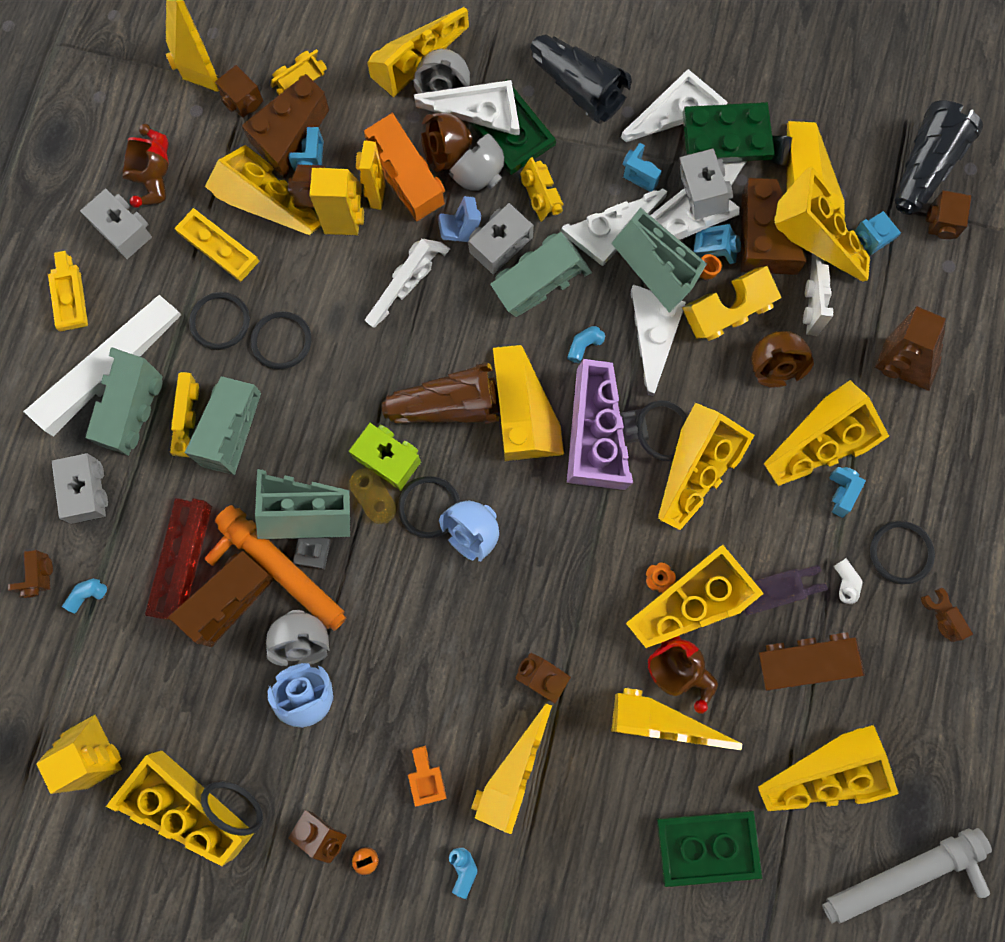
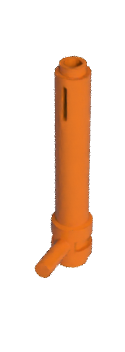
M233 505L222 510L216 517L215 523L218 525V530L224 536L204 558L210 565L214 566L230 546L234 544L238 549H243L308 612L317 617L326 629L331 628L335 631L345 622L347 617L343 615L344 610L269 539H258L256 523L253 520H247L245 512L240 508H235Z

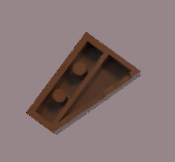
M305 74L242 125L249 143L284 179L289 174L288 169L291 166L289 153H302V139L307 136V127H319L329 112L325 93Z
M748 178L742 192L741 272H749L755 268L767 266L771 274L798 275L806 262L802 248L791 242L775 225L774 219L777 212V204L783 196L777 179Z
M916 306L887 337L874 368L881 370L887 377L900 378L929 391L942 360L940 356L943 350L942 341L945 334L946 318Z
M242 551L231 556L225 563L224 568L168 618L195 643L213 647L275 579L250 555Z
M846 632L829 635V642L817 643L816 638L797 640V647L785 648L784 643L766 645V652H759L766 691L865 676L858 639L856 637L849 638V634Z

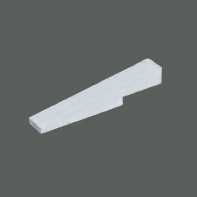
M158 295L23 412L45 432L54 437L95 394L99 397L104 394L106 385L101 384L103 374H110L114 360L113 357L109 356L111 347L141 356L181 316L180 312Z

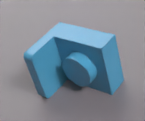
M307 127V136L302 139V153H289V161L294 171L297 164L322 165L324 141L318 127Z
M639 143L635 151L629 150L623 161V165L626 166L623 178L652 192L658 185L662 170L649 161L641 160L645 145Z
M884 211L869 221L867 219L863 220L855 230L863 247L870 255L901 234Z
M730 224L709 227L696 233L694 253L700 258L706 254H712L716 257L725 256L729 264L736 263L737 252L741 250L740 237L735 235Z
M837 467L829 476V479L840 484L832 498V502L836 503L832 513L843 518L851 512L866 480L860 478L859 473L851 468Z

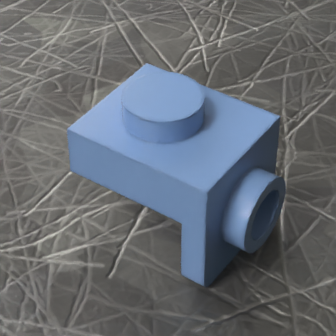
M464 196L455 215L439 214L437 220L441 238L452 241H469L470 235L480 225L481 213L477 210L474 197Z

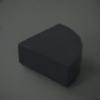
M772 136L774 156L771 161L778 165L788 166L792 137Z

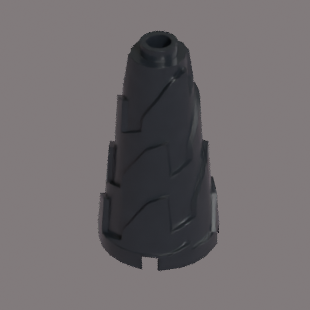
M545 34L537 36L533 40L530 48L535 63L556 80L555 83L573 98L572 100L586 112L585 114L589 118L600 124V119L606 122L617 113L627 98L622 94L624 87L628 90L631 88L632 79L627 71L614 66L599 56L594 57L577 46L572 47L555 36L552 38Z
M946 100L932 102L931 106L928 107L914 140V148L905 164L906 170L895 193L894 201L899 212L906 215L918 212L923 204L930 200L940 183L946 180L957 161L962 160L975 139L979 137L983 130V122L973 110L970 109L968 114L965 115L960 112L964 105Z

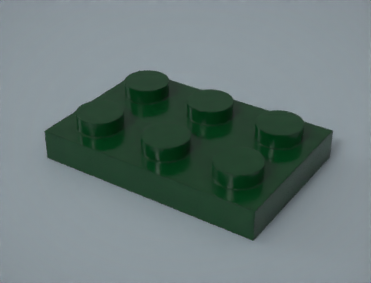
M513 86L520 128L519 135L469 122L481 138L490 134L499 144L504 155V167L510 175L523 168L531 157L536 159L556 145L555 137Z
M768 102L684 107L682 114L687 155L714 149L717 160L722 159L723 162L772 160L774 147Z
M754 811L656 818L665 887L763 879Z

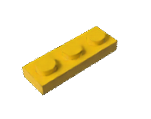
M364 141L362 152H358L356 156V169L360 170V183L364 184V197L368 198L370 208L382 210L386 183L376 142Z
M194 208L174 228L179 235L240 282L259 263L258 258Z

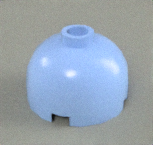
M470 500L459 502L448 508L439 518L442 531L444 532L448 528L449 533L452 535L448 539L451 545L459 553L472 561L476 557H478V562L482 561L493 550L499 538L497 516L488 505L483 506L478 502Z
M301 663L288 667L275 677L277 682L273 688L269 686L268 701L280 721L292 727L304 728L314 725L326 716L333 701V689L330 678L323 667L318 666L319 669L310 667L309 663Z

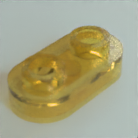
M368 468L355 471L349 481L350 489L369 519L377 524H385L391 521L396 513V505L377 474ZM363 478L369 479V484L366 487L359 486V482ZM377 503H384L385 509L383 511H375Z

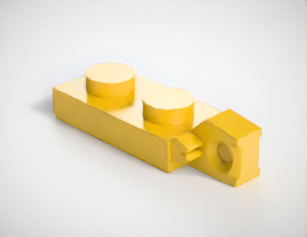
M66 251L55 252L56 269H52L51 274H48L55 327L59 331L88 326L79 268L77 265H73L72 257Z
M178 373L171 427L173 435L170 453L172 456L189 457L184 452L191 440L189 438V429H194L196 414L195 411H192L193 400H198L199 383H196L191 373Z

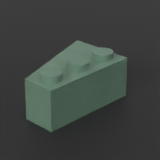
M641 207L611 243L669 313L692 290L707 265L705 261Z
M560 232L548 236L542 242V246L534 252L530 251L521 256L519 263L511 269L507 268L498 273L495 277L496 280L490 285L507 311L518 317L547 299L546 295L556 287L560 286L563 290L570 286L568 280L580 273H583L586 277L592 271L575 246Z
M111 347L109 356L113 357L114 360L110 374H103L101 384L106 385L102 402H95L86 438L98 446L129 456L131 449H134L138 444L139 431L143 422H146L150 416V405L153 398L159 394L162 388L163 376L145 358Z
M221 376L218 383L213 387L211 398L184 453L201 467L235 475L261 396L258 388L254 384Z
M257 469L255 520L258 539L350 537L349 490L312 482L311 485L294 481V477L285 475L282 479L269 476L266 471Z

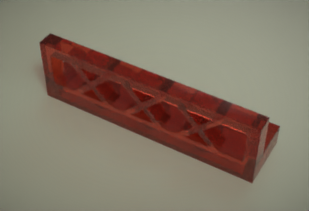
M175 498L145 616L171 621L168 617L189 599L212 506L206 501L194 498L192 501ZM182 507L190 508L186 526H183L179 519ZM183 535L179 553L176 555L172 549L173 540ZM175 564L171 584L169 585L164 578L165 571ZM168 593L163 613L155 611L158 599Z

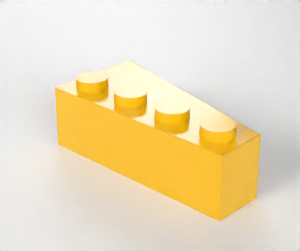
M163 751L146 755L106 805V807L114 811L119 810L130 816L131 820L139 824L144 823L159 831L158 834L168 839L173 838L185 845V848L220 866L233 860L254 835V833L246 836L233 835L213 824L206 816L201 805V794L204 787ZM209 793V807L220 820L238 829L249 828Z

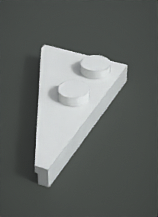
M688 69L622 132L621 138L625 142H629L684 124L682 112L685 106L724 105L728 102Z
M511 80L414 94L416 107L437 113H451L461 120L514 135L520 134Z
M661 189L646 193L639 200L631 203L626 201L606 209L603 213L587 216V220L572 226L566 224L561 228V232L586 254L604 266L617 251L611 243L640 207L650 215L664 200L667 191Z
M422 238L420 241L415 242L409 250L410 256L404 264L396 268L392 275L394 279L368 314L365 321L372 327H376L389 314L388 309L396 297L403 300L418 282L430 272L431 260L436 254L440 252L445 256L450 248L442 242Z
M813 253L810 280H807L805 287V297H809L808 307H805L803 324H807L806 335L818 336L833 317V308H828L832 295L829 265L824 264V260Z
M633 285L631 298H633L639 350L644 368V382L648 395L654 396L683 312L682 307L685 306L686 302L681 301L669 313L651 290Z

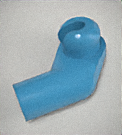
M590 326L576 334L567 359L574 363H581L585 348L592 343L595 346L601 345L605 340V333L599 327Z
M94 578L78 583L62 607L75 614L85 598L93 596L95 599H102L107 592V586Z
M456 848L449 854V862L453 864L458 874V879L452 893L467 899L477 875V867L468 850Z

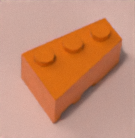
M393 113L364 130L366 141L376 142L384 178L416 221L421 220L445 204L443 196L445 188L438 177L434 178L427 162L419 155Z

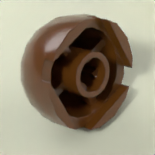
M435 113L426 115L422 124H427L426 132L421 133L422 147L426 160L429 164H432L434 161L436 168L433 170L436 172L451 170L470 149L472 144L471 132L464 122L454 114Z
M778 331L768 334L756 344L751 357L754 375L757 377L758 382L766 387L786 386L787 384L784 380H790L794 377L797 382L805 377L814 365L812 352L806 341L798 334L790 331Z

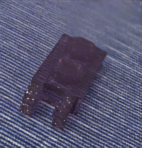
M816 565L799 571L794 569L754 581L764 594L744 609L746 616L804 600L807 596L828 590L826 583L815 584L810 588L804 589L801 578L817 575L821 572L820 566Z

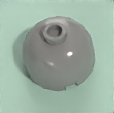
M437 49L429 52L422 57L415 71L414 87L418 94L470 86V71L465 60L451 50Z
M490 134L481 138L477 142L479 147L475 146L472 150L469 149L450 170L449 175L456 183L467 190L479 191L485 186L491 189L502 179L499 173L504 166L503 151Z
M302 610L288 612L277 619L267 633V659L280 666H288V661L299 660L298 664H314L323 660L327 656V650L329 651L326 627L317 617Z

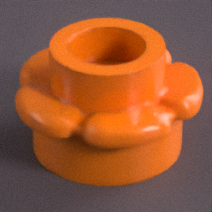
M658 563L656 566L651 565L646 571V584L651 590L663 593L675 583V573L670 570V566L666 563ZM658 575H662L663 580H659Z

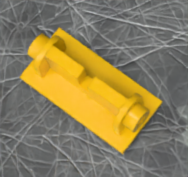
M316 49L311 53L308 50L304 51L295 58L296 63L289 68L282 66L272 74L274 78L271 80V87L279 86L276 90L278 95L305 74L313 81L324 75L327 67L322 60L317 62L318 50Z
M531 157L520 175L522 184L526 187L530 196L532 207L541 222L549 212H552L553 215L560 214L563 211V202L556 188H546L554 184L547 165L543 164L542 161L535 162L533 157Z

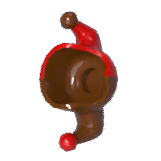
M146 123L140 125L139 132L150 139L128 138L122 174L123 179L143 184L148 191L143 197L134 195L130 198V205L134 208H139L141 205L159 204L166 199L163 177L166 175L169 166L167 156L169 142L166 135L152 130Z
M677 636L661 642V647L648 659L650 675L664 692L672 696H678L695 686L700 689V700L696 701L694 709L699 714L706 712L707 704L715 694L718 682L705 669L703 654L695 644Z

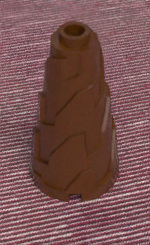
M490 363L476 364V367L448 374L446 377L424 382L419 386L394 391L392 395L386 397V401H382L383 416L385 419L389 418L395 424L421 422H485V424L498 422L500 417L493 414L500 413L495 377L488 378L487 372L493 371Z

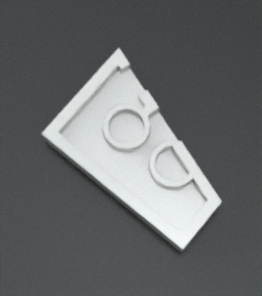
M684 188L650 216L680 240L739 215L740 207L729 200V211L695 220Z

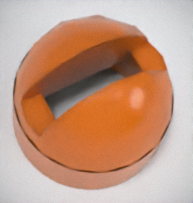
M706 254L701 258L707 265L700 278L709 280L718 275L722 264L716 256Z
M369 847L359 849L352 858L353 869L361 875L372 873L378 866V855L375 850ZM371 856L372 863L358 867L357 861Z

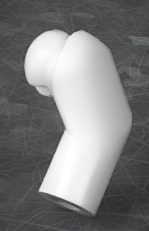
M845 558L833 567L842 578L839 591L840 600L845 604H853L860 597L863 581L847 558Z

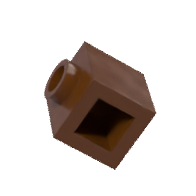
M237 65L215 81L222 96L221 101L230 112L235 110L242 118L256 111L263 102L258 86Z
M297 164L293 178H289L288 192L294 198L295 207L314 208L310 198L312 168H326L325 165Z
M942 190L927 212L926 222H929L928 234L938 235L941 239H957L967 228L972 195Z

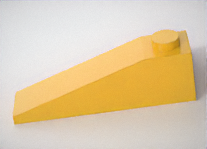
M166 0V43L170 50L166 57L172 70L178 69L184 80L218 92L219 90L215 83L218 80L184 0Z
M462 7L387 43L383 48L375 51L369 61H367L370 77L391 96L395 97L415 78V71L422 57L433 50L446 49L469 27L468 10Z
M788 121L787 136L792 137L787 166V191L801 174L812 166L832 191L829 199L834 208L841 207L844 212V198L817 124L815 122Z
M246 145L217 161L205 187L219 200L308 235H311L321 227L317 214L310 207H295L294 198L288 192V183L285 180L279 181L272 174L274 168Z
M812 166L807 168L778 201L774 219L777 229L783 232L791 242L860 281H867L870 264L868 253L855 231L847 230L844 221L845 214L841 207L835 209L831 203L829 196H831L832 191L827 183Z
M522 345L493 348L505 461L564 455L560 423Z
M849 380L826 396L768 458L764 465L775 483L780 486L811 474L813 469L827 464L830 467L838 464V459L851 454L854 457L862 455L888 438L889 435L869 396Z
M695 403L680 432L658 519L681 530L703 505V497L712 487L717 489L722 483L721 476L729 467L734 469L739 464L754 434L723 414Z
M721 545L626 624L645 648L737 615L764 593L725 546Z
M624 688L623 694H615L611 732L735 750L742 749V743L652 698L642 697V690Z
M544 705L488 781L484 791L477 790L471 809L477 810L475 819L512 834L525 793V786L531 774L536 752L539 748L552 705Z
M874 725L840 735L758 786L767 811L802 809L809 806L812 802L824 801L827 806H838V800L855 799L856 804H864L898 794L886 752Z

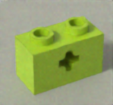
M369 423L349 450V453L357 462L401 491L421 463L419 455H417L418 449L407 441H403L401 444L393 438L394 433L380 424L377 428ZM383 451L386 453L391 451L393 456L392 458L386 456L383 459L381 453Z

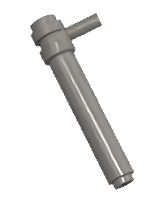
M968 828L959 832V837L957 838L952 836L940 841V846L827 898V902L822 904L823 909L831 923L837 921L840 924L953 870L959 872L963 869L966 870L977 897L985 898L990 895V891L977 863L985 860L987 854L992 852L991 845L979 828L974 830Z

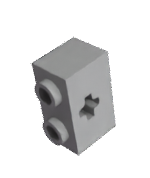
M714 149L680 157L681 179L694 219L729 211V199L733 198L730 181H725L723 178L725 176L724 163L722 159L717 160Z
M105 188L80 212L128 259L152 238L146 229L149 224L138 212L131 214L127 210L130 205L119 194L113 196Z
M508 203L503 209H497L483 228L478 227L472 232L468 241L469 253L494 275L533 238L534 225Z
M88 453L52 460L59 519L73 524L106 517L105 507L108 506V498L101 484V478L104 477L101 462Z

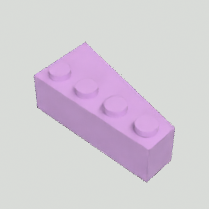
M583 359L577 368L567 483L626 490L633 484L627 460L629 458L627 446H625L622 430L624 428L622 416L620 417L618 406L619 397L613 363Z

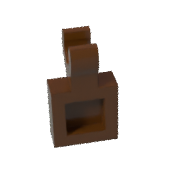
M944 588L935 590L939 598L937 604L931 600L929 595L921 597V602L926 609L937 612L935 616L939 621L937 622L938 629L945 638H949L950 642L964 640L973 635L957 606L953 607L950 603L948 593Z

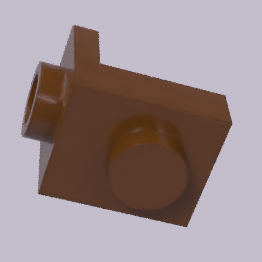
M38 550L25 551V582L8 584V591L18 593L20 598L39 596V591L50 590V575L53 572L52 561L48 554Z
M530 653L521 662L518 673L515 676L517 681L528 686L554 704L571 678L544 658Z
M305 810L288 839L311 858L331 863L340 852L347 835L329 826L313 812Z

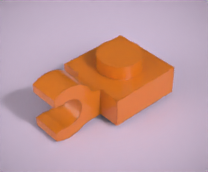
M426 746L414 748L412 753L417 772L409 773L408 778L415 807L446 799L447 796L440 766L430 768Z

